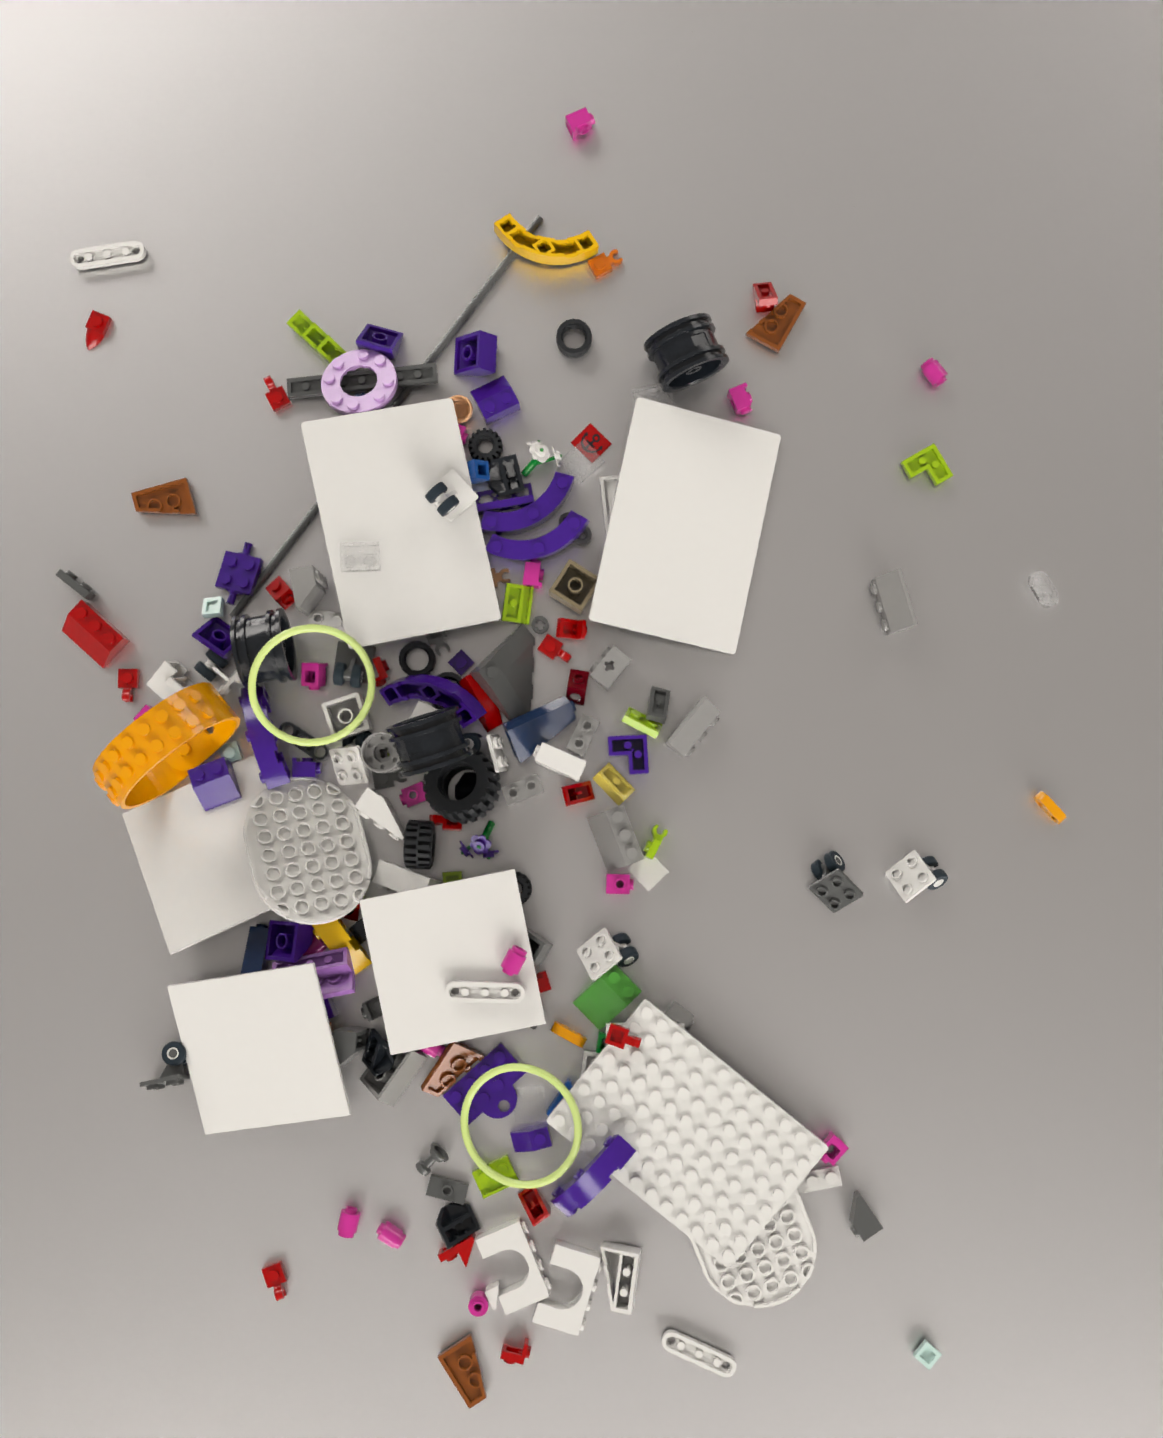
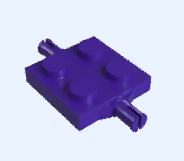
M245 542L242 552H225L215 587L229 592L226 602L229 605H234L237 595L253 596L263 560L250 555L253 546L251 543Z

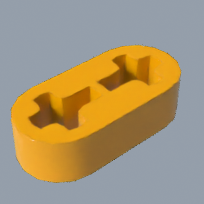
M1040 791L1033 797L1034 801L1055 823L1060 824L1066 818L1065 813L1043 791Z
M555 1021L550 1029L555 1034L583 1048L587 1041L585 1036L558 1021Z

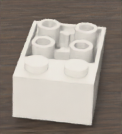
M367 787L354 806L358 809L357 813L365 819H373L374 822L372 824L379 829L390 831L388 835L395 840H404L405 830L389 799L375 789Z

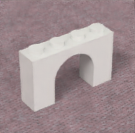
M542 742L541 746L537 745L533 753L536 764L579 782L586 767L587 761Z
M521 1217L482 1232L476 1236L475 1240L483 1259L503 1250H514L522 1254L528 1263V1273L520 1282L499 1290L498 1297L505 1315L550 1297V1289H552L549 1278L543 1274V1262L541 1258L537 1259L536 1245L533 1239L529 1240L527 1235L529 1233L526 1221L522 1222Z
M556 1239L550 1257V1264L576 1273L582 1282V1290L577 1298L567 1303H559L546 1298L538 1301L535 1306L532 1322L578 1336L579 1331H583L586 1323V1318L583 1317L585 1311L590 1309L592 1299L589 1297L591 1291L595 1292L598 1282L595 1277L597 1272H601L603 1260H601L600 1252Z

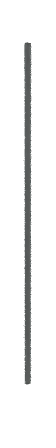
M538 215L526 231L533 234L543 222V218ZM511 250L423 364L434 363L516 257L517 253ZM415 386L405 387L389 408L401 406ZM317 502L259 575L253 596L319 512ZM244 595L229 615L231 617L238 616L253 596Z

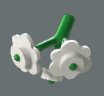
M533 440V443L527 442V445L530 446L529 452L532 454V460L521 471L522 475L527 477L537 465L556 460L557 466L560 467L559 462L562 461V454L559 453V450L555 451L554 447H552L554 456L550 457L548 447L540 442V440Z

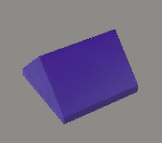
M367 323L357 337L356 345L359 350H373L383 354L389 360L396 361L403 333Z
M219 617L211 618L192 633V637L222 658L230 661L233 657L230 625Z

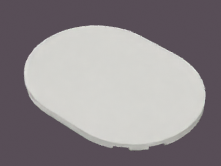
M290 777L291 783L269 790L265 788L253 799L244 821V842L254 885L265 904L272 911L287 920L308 925L333 922L350 913L360 903L359 900L363 899L370 883L372 861L361 817L357 813L358 810L354 807L353 801L336 785L319 780L316 777Z
M797 1188L731 1268L724 1266L690 1238L703 1273L715 1291L734 1304L754 1308L772 1307L796 1295L807 1279L810 1278L817 1253L816 1236Z

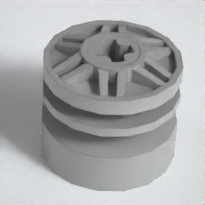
M376 732L364 740L360 750L361 759L369 770L376 773H393L402 768L397 766V762L400 759L394 742H389L388 739L392 736L391 733ZM388 750V753L390 755L385 756V753L383 751Z

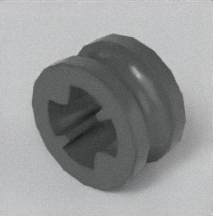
M537 616L532 620L531 626L535 633L544 634L549 628V623L545 617ZM541 620L542 623H546L545 627L543 626L542 630H539L538 627H535V623L538 624L537 621Z

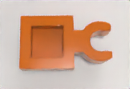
M617 249L612 250L607 257L603 252L587 261L596 280L612 272V265L618 266L622 264V258L618 260L613 258L618 254Z

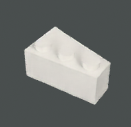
M380 860L372 882L379 884V889L385 891L392 889L396 893L441 884L443 880L434 879L426 874H420L392 862Z
M603 1241L600 1249L603 1256V1267L606 1274L611 1311L631 1315L635 1303L642 1248Z

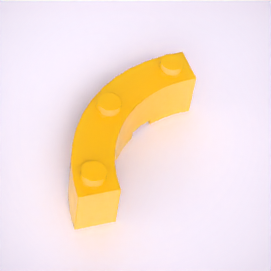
M510 213L494 222V232L499 239L515 253L534 262L548 265H568L584 261L598 254L599 245L589 230L564 240H555L554 238L531 234Z
M341 919L325 924L312 925L314 927L312 931L318 940L322 939L329 950L348 947L355 975L372 964L367 951L354 936L350 937Z

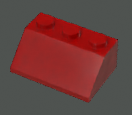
M80 600L68 613L62 631L103 669L130 642L125 635L91 604Z

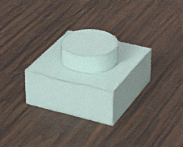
M223 597L203 599L202 616L205 619L223 617L225 601Z
M238 741L224 744L219 749L221 757H225L231 763L243 759Z
M924 1339L914 1351L913 1356L930 1370L942 1354Z

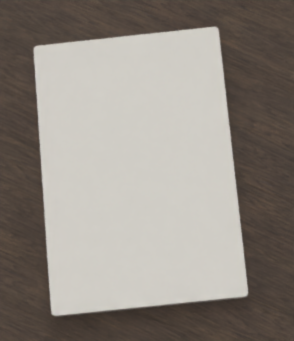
M637 398L592 598L589 620L723 653L734 654L737 649L781 439L780 435L645 398Z
M451 398L301 423L302 435L346 634L354 638L362 647L498 621L501 618L476 502L472 503L450 522L445 516L442 517L438 513L437 507L433 503H429L425 498V492L452 469L472 488L454 403Z
M645 999L622 1025L630 1029L628 1035L642 1038L639 1048L625 1044L624 1049L607 1044L569 1090L581 1116L582 1140L580 1150L591 1159H594L603 1149L604 1141L610 1135L613 1137V1135L619 1134L636 1152L621 1170L617 1169L611 1175L724 1266L731 1268L827 1152L828 1146L649 1000ZM563 1097L547 1117V1123L573 1143V1117Z

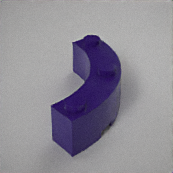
M555 472L547 490L536 501L524 508L510 512H491L485 510L481 521L482 533L488 535L494 533L498 536L520 534L545 523L555 515L568 498L574 484V476Z
M571 510L558 527L538 538L511 540L493 533L486 545V551L498 557L516 561L543 559L564 550L583 533L590 521Z
M420 674L402 677L379 690L389 706L409 699H420L432 704H439L445 708L458 705L459 710L456 713L457 715H462L463 719L459 721L462 728L467 727L487 713L478 700L467 690L450 680L433 675Z
M263 683L261 687H256L257 699L264 715L274 725L268 713H271L270 697ZM245 687L241 688V696L238 697V700L243 709L247 727L245 737L248 742H251L260 769L259 777L262 784L265 783L269 790L291 783L290 770L282 752L278 753L276 744L278 737L270 733L260 723L251 707L248 689Z
M619 1134L613 1135V1137L610 1135L604 1141L603 1149L583 1170L580 1168L574 1174L571 1181L561 1187L557 1186L552 1192L553 1198L550 1201L567 1217L574 1215L578 1208L582 1209L595 1198L611 1181L609 1176L617 1169L621 1170L636 1152Z

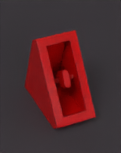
M591 781L561 787L566 806L595 799Z
M538 1188L525 1189L518 1194L533 1226H536L551 1215V1207Z

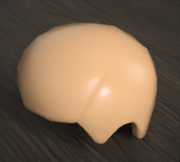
M462 395L450 397L454 403L458 424L467 422L473 413L471 401Z

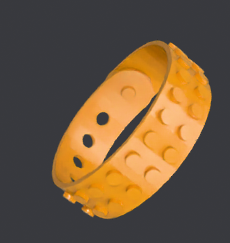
M202 682L186 687L149 709L106 746L93 765L94 781L104 791L107 790L108 794L106 796L117 807L120 805L122 809H131L146 804L189 776L188 770L203 765L235 733L240 725V718L211 683ZM213 726V733H209L207 729Z

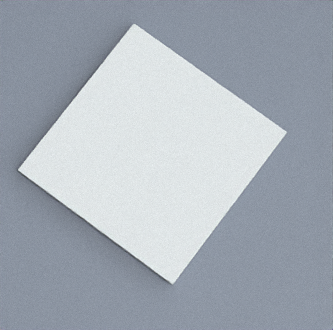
M255 755L232 764L242 798L205 811L190 783L122 814L171 955L271 910L261 899L255 888L244 842V821L253 799L267 788L266 784H262L260 780V769Z
M515 869L359 900L391 1055L546 1024ZM516 945L527 951V958L519 974L509 976L502 971L503 968L500 965L509 948ZM452 981L518 982L523 985L525 996L519 1003L452 1002L447 999L445 989ZM454 987L452 992L457 994L459 989ZM517 989L511 991L514 995L519 993Z
M315 963L167 986L180 1039L186 1049V1062L205 1135L351 1115Z

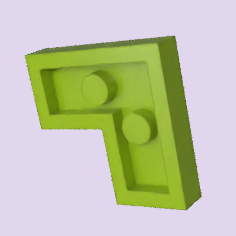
M934 443L900 463L909 479L926 471L935 486L954 476Z

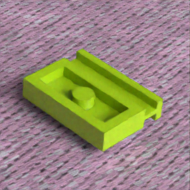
M506 583L501 621L529 625L534 587Z
M631 707L628 708L622 719V722L654 739L657 738L663 725L659 722L647 720L645 714Z
M508 1154L487 1164L499 1174L519 1180ZM480 1168L472 1171L483 1199L509 1187L490 1178Z

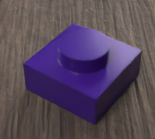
M462 649L448 662L461 677L475 664Z

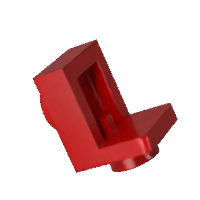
M280 576L265 588L284 610L295 602L292 589Z
M557 619L556 637L571 640L585 639L587 634L586 620Z
M378 656L372 660L379 674V677L375 678L376 687H381L387 684V680L390 679L387 672L390 668L386 659L382 660Z
M525 1338L522 1349L503 1344L500 1359H503L508 1364L518 1363L523 1365L525 1358L529 1359L531 1346L528 1345L529 1339Z

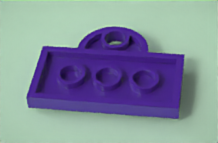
M500 1042L445 1092L443 1097L461 1116L465 1096L473 1083L481 1075L497 1066L519 1063V1061ZM505 1072L485 1082L471 1102L468 1125L482 1113L496 1119L504 1118L511 1114L517 1103V1091L513 1084L526 1072ZM500 1101H508L510 1108L505 1111L499 1108Z

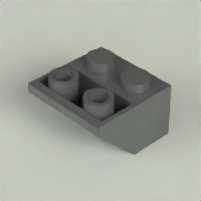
M344 1026L334 1030L332 1036L340 1067L347 1065L365 1050L369 1028Z

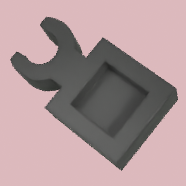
M445 631L425 635L430 646L436 644L435 651L438 656H441L439 651L441 647H446L447 651L450 652L449 645L443 641L448 638Z
M401 768L394 773H376L372 771L375 790L395 787L394 781L406 782L407 778H399V773L403 769Z

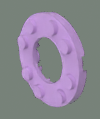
M367 349L349 351L333 359L325 369L321 379V390L327 404L334 411L342 415L384 408L394 397L398 386V378L392 362L383 354ZM360 367L363 369L369 368L377 375V383L371 392L362 396H350L342 390L341 381L348 371H355Z

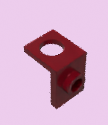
M570 669L566 698L569 701L572 700L576 705L584 706L589 672ZM574 693L579 694L581 698L575 700L570 695Z

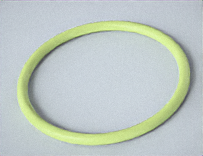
M319 624L292 627L270 639L255 657L248 678L249 701L257 719L274 736L299 746L330 744L353 732L367 716L373 703L376 687L373 665L363 647L345 632L334 627ZM307 632L326 633L349 644L360 656L368 679L367 696L356 718L337 733L313 739L295 737L275 727L261 710L256 694L257 674L262 661L269 651L288 637Z
M523 1063L497 1066L481 1075L473 1083L465 1096L460 1118L461 1133L465 1147L475 1164L495 1181L519 1189L538 1188L560 1178L575 1161L582 1140L580 1112L566 1086L546 1070ZM522 1071L542 1077L562 1094L571 1110L574 1122L572 1148L564 1163L546 1177L525 1181L501 1175L482 1160L472 1143L468 1127L471 1102L485 1082L501 1073Z

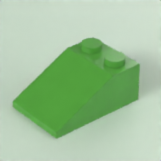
M616 964L596 981H593L573 1001V1004L601 1030L606 1026V1023H609L625 1009L642 990Z

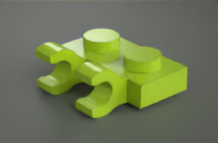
M657 824L651 830L653 839L647 841L642 850L645 852L644 857L653 860L663 838L668 833V830L664 829L661 835L658 834L657 828L659 825Z

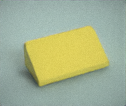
M610 763L593 777V780L618 806L635 791L634 787Z

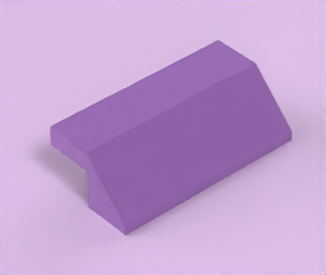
M348 947L305 955L296 963L285 961L272 962V969L315 963L323 999L355 993V972Z

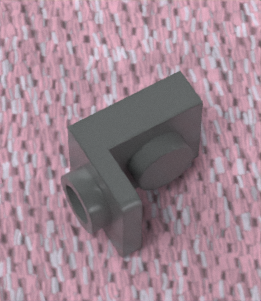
M379 996L362 1003L361 1013L364 1019L367 1018L369 1022L383 1016Z

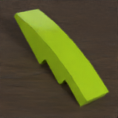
M300 309L286 323L329 364L333 359L346 353L344 349L316 323L312 322Z

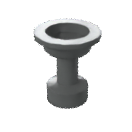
M435 1142L430 1145L431 1156L425 1161L420 1160L416 1164V1169L423 1176H427L431 1172L430 1167L436 1161L447 1162L449 1160L446 1151Z

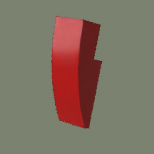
M470 674L459 681L461 686L473 695L487 713L480 717L479 721L487 733L503 724L498 707Z

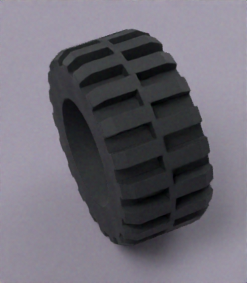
M475 748L472 749L473 754L471 756L424 774L423 780L426 784H423V791L426 793V801L430 803V807L450 822L467 824L469 820L473 823L478 820L477 817H485L487 815L486 811L494 808V800L498 801L500 795L497 794V791L501 790V784L498 782L500 775L495 772L493 763ZM461 771H475L477 780L473 791L461 800H451L448 796V786L451 779Z

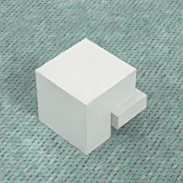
M169 660L163 662L146 685L164 700L195 683L185 676L189 670L181 662Z

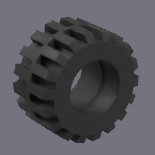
M408 821L405 828L403 849L404 864L407 869L430 870L433 866L436 844V828L433 821Z

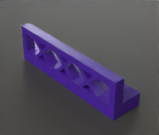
M531 483L524 484V488H528L529 495L518 497L516 493L512 494L511 498L499 500L498 495L494 497L493 494L496 493L492 490L475 492L478 495V499L475 501L478 515H484L485 510L503 512L530 505L534 502ZM488 495L493 499L492 502L479 503L483 496Z

